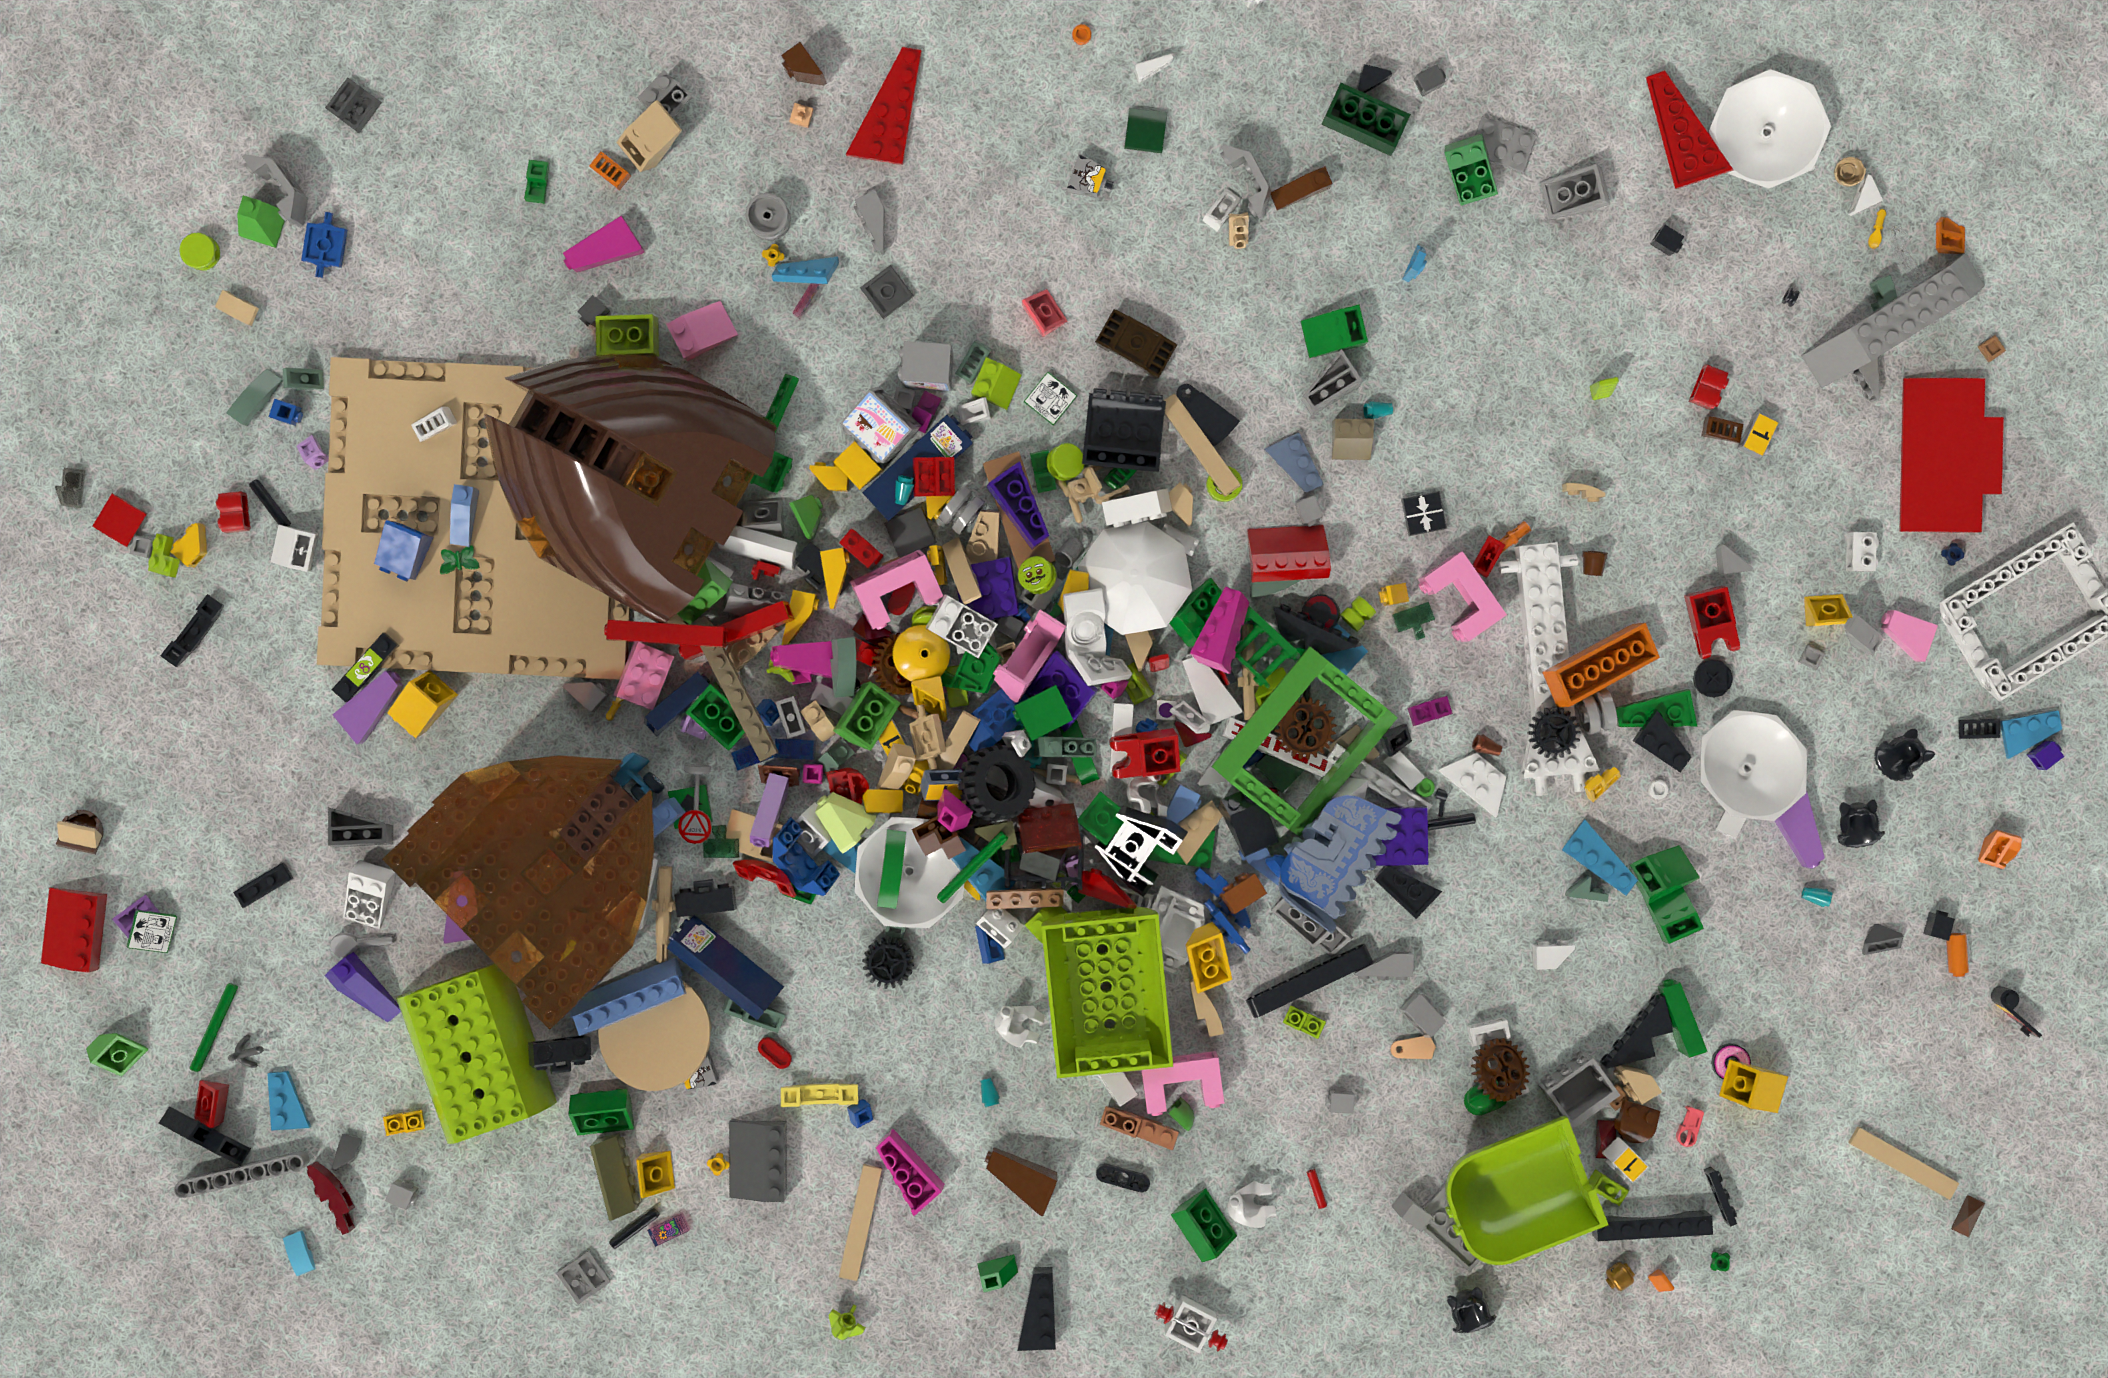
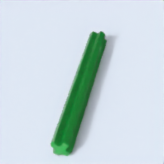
M1000 831L938 893L937 899L941 903H945L1008 840V836L1003 831Z
M233 983L226 985L191 1062L190 1070L194 1072L201 1071L236 994L237 985Z

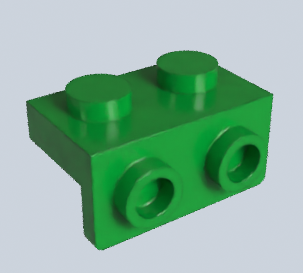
M774 451L772 462L764 476L756 475L753 484L777 494L784 486V478L786 473L788 474L792 468L791 462L793 459Z

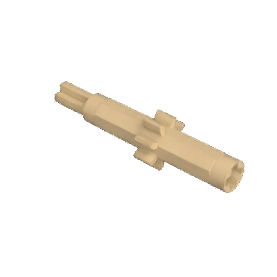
M1253 624L1242 625V640L1253 630ZM1254 640L1241 652V657L1246 662L1256 653ZM1242 665V677L1238 678V687H1243L1244 721H1249L1258 710L1255 693L1259 685L1253 680L1255 676Z
M670 866L658 867L657 899L652 900V910L656 912V961L659 963L668 961L667 947L670 943L668 939L671 936V912L676 910L675 901L672 899L673 875L672 867Z

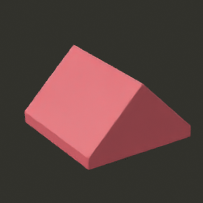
M1047 289L1022 300L1023 308L1042 337L1068 322Z

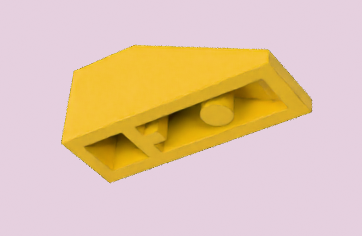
M845 548L820 551L830 609H836L848 569L847 563H850L849 551L845 552Z
M797 590L792 591L790 608L795 620L786 623L781 645H789L814 614V610H818L820 599H817L816 594Z

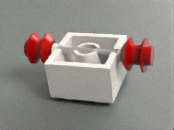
M1181 1295L1175 1308L1173 1306L1167 1308L1166 1302H1163L1162 1305L1158 1304L1154 1312L1156 1320L1162 1318L1164 1319L1163 1323L1166 1324L1164 1327L1165 1336L1200 1353L1206 1340H1208L1209 1348L1213 1345L1216 1346L1217 1352L1220 1349L1224 1350L1228 1339H1226L1225 1333L1222 1336L1219 1335L1218 1329L1211 1333L1217 1320L1214 1311Z

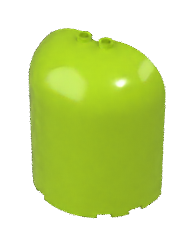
M1563 1115L1467 1153L1460 1157L1449 1170L1445 1183V1195L1448 1204L1445 1210L1448 1217L1453 1218L1455 1224L1452 1225L1455 1235H1460L1469 1252L1480 1261L1491 1265L1511 1264L1608 1225L1596 1190L1589 1183L1579 1154H1581L1567 1116Z

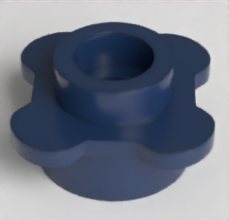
M1951 543L1947 549L1941 551V556L1946 558L1948 565L1953 566L1957 561L1964 558V552L1958 547L1957 543Z

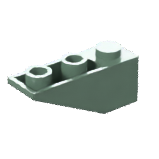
M1039 737L1034 740V757H1096V738Z

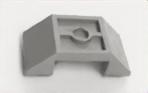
M1222 145L1223 152L1220 154L1227 166L1231 165L1234 169L1244 164L1250 175L1254 174L1255 178L1252 181L1258 193L1248 198L1250 201L1248 207L1254 217L1258 216L1261 220L1264 218L1272 192L1251 152Z
M244 154L242 156L246 162L244 166L251 174L254 173L258 178L261 177L266 181L273 178L275 181L278 180L281 186L279 188L286 195L284 199L276 204L280 209L278 213L284 221L288 220L291 225L295 224L300 228L304 226L308 198L286 167L271 158Z

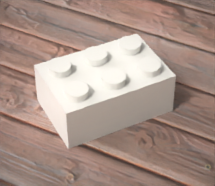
M1168 488L1102 502L1106 525L1113 524L1114 528L1147 521L1149 518L1153 520L1167 516L1166 512L1172 511Z

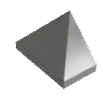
M1874 924L1864 941L1862 954L1868 955L1899 949L1902 946L1904 936L1902 933L1881 924Z

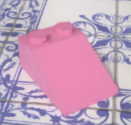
M721 301L682 315L666 324L686 361H690L738 336Z

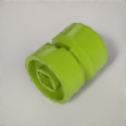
M1357 596L1351 603L1352 607H1347L1340 614V617L1356 632L1365 625V620H1370L1376 614L1375 609L1361 596Z

